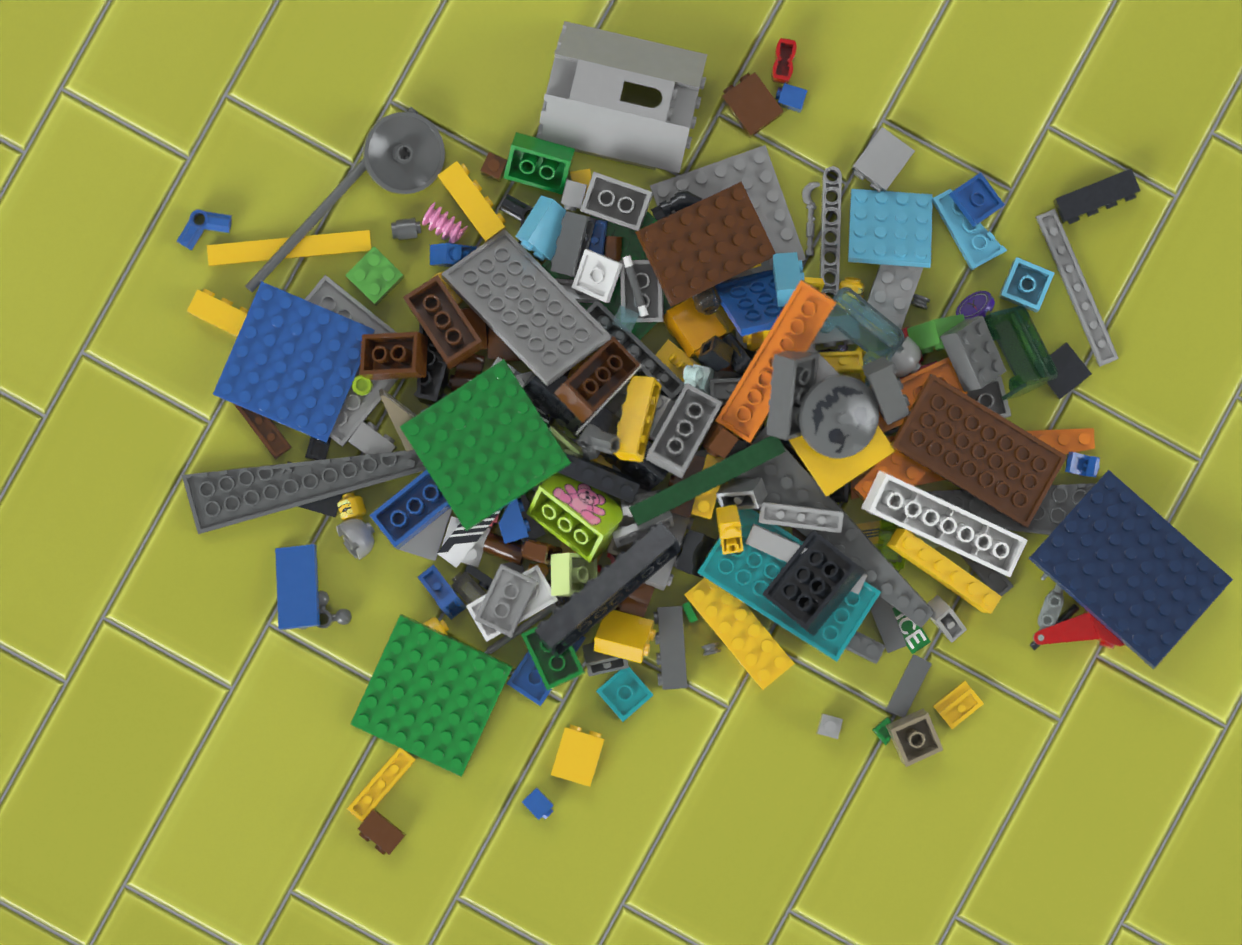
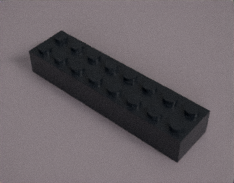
M533 372L522 387L531 402H534L543 413L552 416L560 426L566 427L575 438L579 439L586 426L577 436L576 433L596 411L582 423L554 394L568 378L565 375H561L547 386ZM603 407L588 424L595 425L602 432L617 436V425L621 419L606 407ZM649 441L643 462L620 460L614 453L610 454L600 451V455L604 457L606 462L615 465L622 473L640 480V488L648 492L663 481L669 472L646 460L647 453L652 446V443Z
M662 522L658 525H652L642 539H636L627 552H621L613 564L606 565L600 571L599 576L587 581L584 589L579 593L575 592L572 594L564 606L557 607L548 620L544 619L537 625L536 634L556 659L681 552L678 540Z

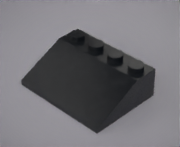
M813 530L762 595L804 630L815 636L866 571Z

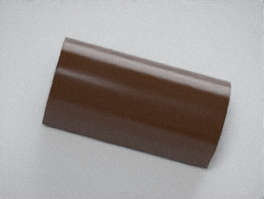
M606 237L605 257L620 262L623 237Z
M492 532L487 535L483 546L485 553L522 566L524 561L521 553L523 544L516 541L505 544L502 536Z

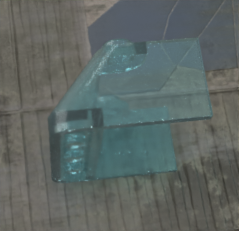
M848 287L841 288L832 298L837 303L820 332L830 333L835 327L867 352L863 357V365L883 356L890 361L904 342L905 336L903 331Z

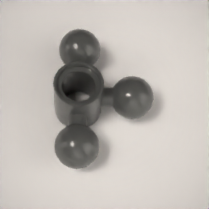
M318 591L319 615L321 613L327 614L329 621L327 624H320L317 627L328 628L334 621L341 625L348 624L352 619L351 612L347 609H340L336 614H331L325 607L329 602V595L325 591Z

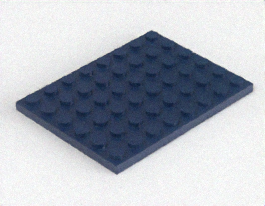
M1110 470L1102 476L1028 558L1152 669L1156 668L1233 580Z

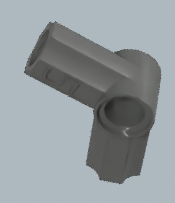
M588 424L577 440V444L581 447L583 458L590 461L591 459H597L600 451L610 454L617 453L620 448V439L616 435L602 432L595 425Z

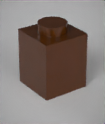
M489 152L480 170L481 174L500 182L508 160Z

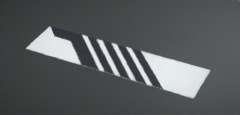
M502 509L468 531L460 523L437 554L457 568Z

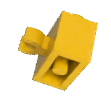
M669 339L655 355L683 383L685 367L687 365L693 366V364L699 365Z

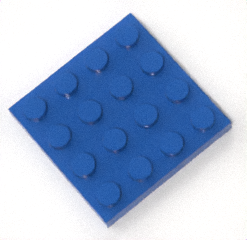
M773 270L726 280L712 287V291L741 336L770 330L785 307H778Z

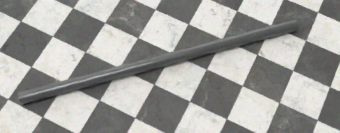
M412 107L406 111L418 114ZM364 159L355 166L245 285L249 291L253 293L257 289L261 281L263 282L367 170Z

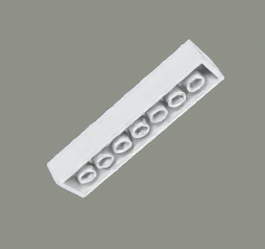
M881 471L878 472L862 506V509L1008 577H1011L1027 543V539Z

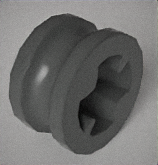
M914 294V300L910 304L927 310V303H930V299Z
M719 642L701 646L705 650L703 656L721 652V649H718Z

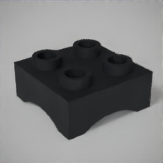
M689 529L683 538L684 546L682 552L678 554L676 559V569L704 578L697 572L704 563L709 551L714 547L716 539Z

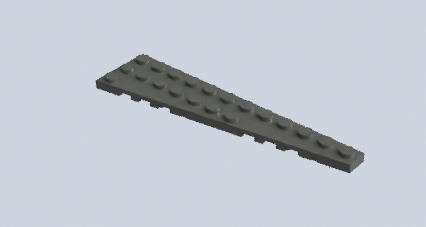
M405 450L182 475L197 532L202 534L425 471L426 468L415 450L408 452Z

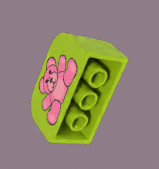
M559 472L539 486L526 513L589 563L608 548L613 538L612 533L617 530L623 518L621 507L604 492Z

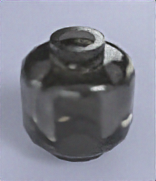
M715 286L692 297L696 310L705 315L714 314L721 305V299Z

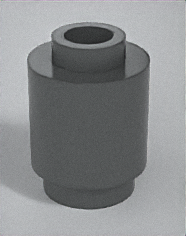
M415 218L400 219L391 223L393 239L418 238V234L421 233L420 221L416 222Z

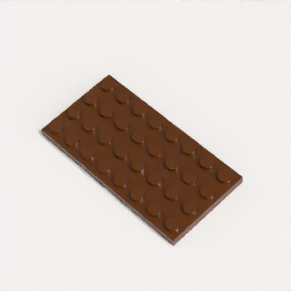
M930 374L890 446L1020 525L1028 528L1067 456L937 376Z

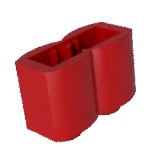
M781 38L778 41L775 50L776 61L772 69L773 82L789 83L793 73L792 62L797 49L795 40Z

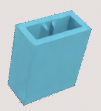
M541 195L516 235L522 241L521 245L527 250H532L534 252L533 256L537 259L551 261L556 252V241L561 233V222L566 214V210L554 199Z

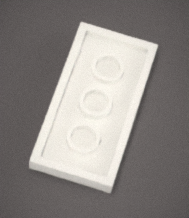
M538 565L522 573L538 581L519 623L558 601L556 596H551V587ZM486 595L466 605L473 619H475ZM475 621L486 642L501 634Z

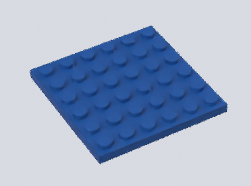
M261 281L213 395L327 443L360 367L362 335L374 334L375 329Z

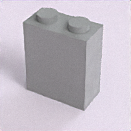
M882 127L853 165V174L861 180H864V178L868 180L874 190L878 192L886 191L915 150Z

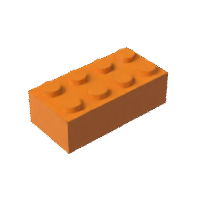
M895 449L894 453L881 460L853 487L852 491L865 502L879 471L914 486L929 469Z

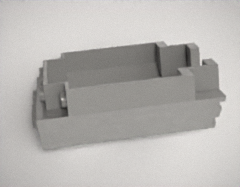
M564 21L557 49L554 53L555 57L547 91L544 95L537 138L574 148L575 152L652 170L660 168L680 173L685 148H690L692 137L688 136L690 128L694 129L697 117L693 116L694 110L699 109L701 97H698L699 89H704L706 77L702 76L707 54ZM624 81L658 89L662 94L661 104L655 108H649L620 101Z

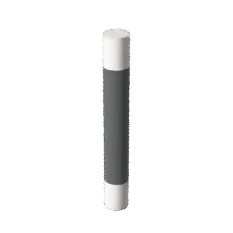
M631 256L623 257L640 317L647 316V308Z

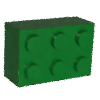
M516 132L511 144L504 178L563 195L575 149Z
M537 627L521 634L547 691L585 674L573 645L556 659L540 641L535 632Z

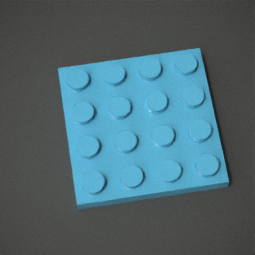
M851 189L848 262L930 268L933 194Z

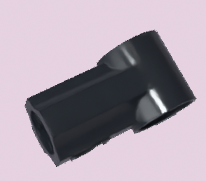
M509 194L504 198L499 210L521 221L520 228L525 222V214L533 209V207Z
M729 333L722 340L734 349L731 366L738 374L743 376L755 354L749 349L744 348L736 337Z

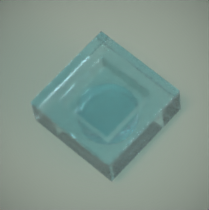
M620 305L612 324L631 333L640 314Z

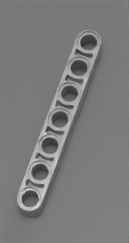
M831 166L824 171L822 176L820 278L824 280V275L827 273L834 275L835 281L833 283H827L824 280L825 284L822 293L832 294L834 300L838 302L842 174L840 169ZM827 173H836L837 180L834 182L829 181L826 176ZM828 192L835 193L837 200L829 202L826 199V194ZM832 212L836 215L837 219L834 222H828L825 215ZM833 233L836 236V241L832 243L827 242L825 234ZM825 254H834L835 262H826Z

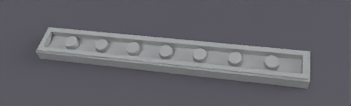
M1053 209L1036 216L1035 218L1099 367L1119 359L1056 210Z

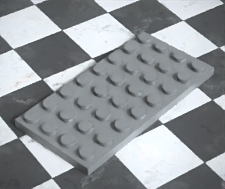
M505 229L441 274L442 279L547 386L607 341L611 340V335Z

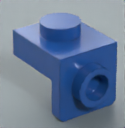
M1069 452L1065 472L1085 477H1096L1100 468V458Z

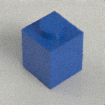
M784 83L783 88L778 87L775 99L779 100L778 104L780 107L800 113L807 90Z
M537 787L522 801L538 820L541 817L546 819L553 812L551 808L554 804Z

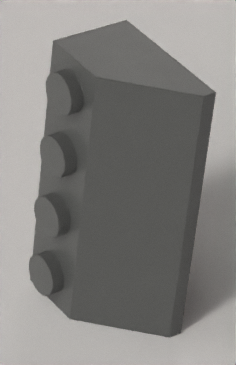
M784 351L774 354L767 435L784 440L802 436L799 426L800 406L806 393L816 384L819 353Z

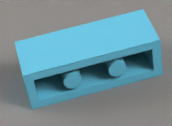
M797 252L776 253L773 255V275L778 307L785 306L801 280L804 281L802 260H798Z

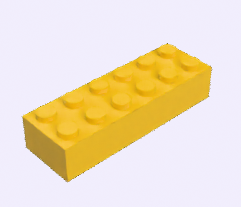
M703 578L684 594L762 690L794 665V662L747 605L706 578Z

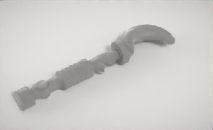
M818 182L807 184L802 191V199L807 204L806 208L808 209L806 256H814L812 243L815 223L813 221L816 219L813 217V210L816 209V204L811 200L810 194L814 188L820 186Z

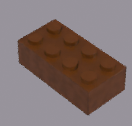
M438 275L403 297L449 369H452L484 348L481 339Z
M612 336L611 340L607 341L554 394L583 423L641 364Z

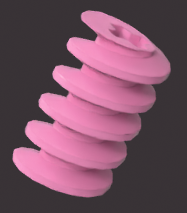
M434 202L425 213L422 225L426 226L429 224L428 229L430 231L436 228L435 234L437 236L443 233L442 239L446 240L449 238L448 243L454 244L462 237L468 226L460 228L462 221L455 224V216L448 219L449 212L446 211L441 214L442 207L440 206L435 210Z

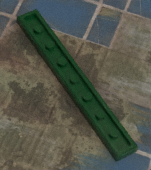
M770 436L629 507V510L637 526H640L786 451L779 438Z

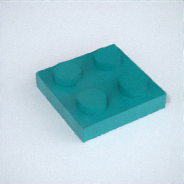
M630 667L619 670L596 690L622 722L653 696V693Z

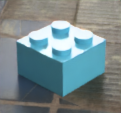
M1016 257L1013 260L999 298L1037 313L1040 310L1054 272Z

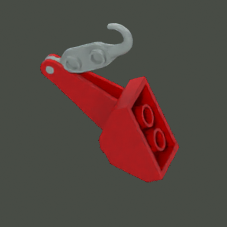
M1044 573L1041 579L1045 580L1047 575ZM1056 584L1054 589L1046 596L1037 619L1040 629L1033 634L1035 644L1099 640V645L1109 649L1125 645L1086 609L1083 614L1056 624L1064 604L1063 589Z

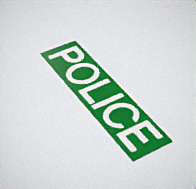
M891 605L907 647L912 654L931 642L922 628Z

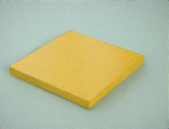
M877 426L872 440L864 449L846 458H830L817 453L806 443L803 436L788 440L826 497L895 452V449L890 446L891 443L879 426Z

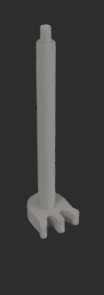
M556 603L549 605L517 627L512 638L505 635L489 646L484 653L492 654L553 612L558 606Z

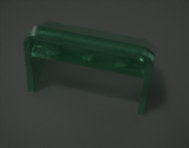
M1017 306L989 313L983 317L993 341H997L1014 375L1009 379L1010 392L1002 396L1003 401L1024 395L1057 378L1058 371L1028 311L1024 307Z

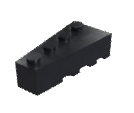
M419 324V332L427 336V334ZM429 337L426 377L417 378V398L421 403L434 405L442 399L450 369Z

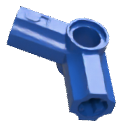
M195 210L191 213L190 219L177 242L192 251L204 230L230 233L232 215ZM198 215L205 216V222L201 225L195 223V218Z

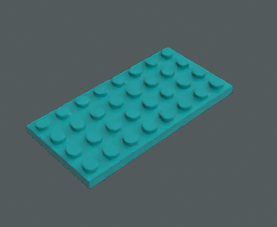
M752 509L738 510L743 551L723 554L719 538L697 573L837 662L881 591L867 582H864L859 594L850 591L816 635L813 636L762 595L787 562L745 544L754 524L802 545L803 541L777 525L759 523L760 514Z

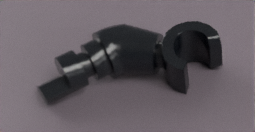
M681 191L675 193V196L670 198L669 202L665 200L659 203V206L651 209L654 218L660 220L671 215V211L675 210L677 212L701 201L702 198L689 191Z

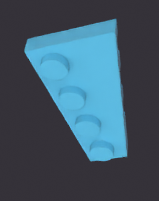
M951 189L932 198L934 206L970 270L1007 251L1003 245L1001 246L995 239L996 237L985 229L981 222L975 227L971 225L950 197Z

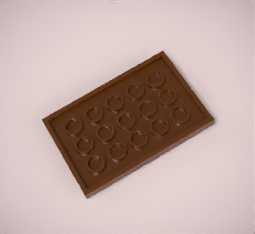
M742 181L635 232L671 307L773 258V255L776 254Z

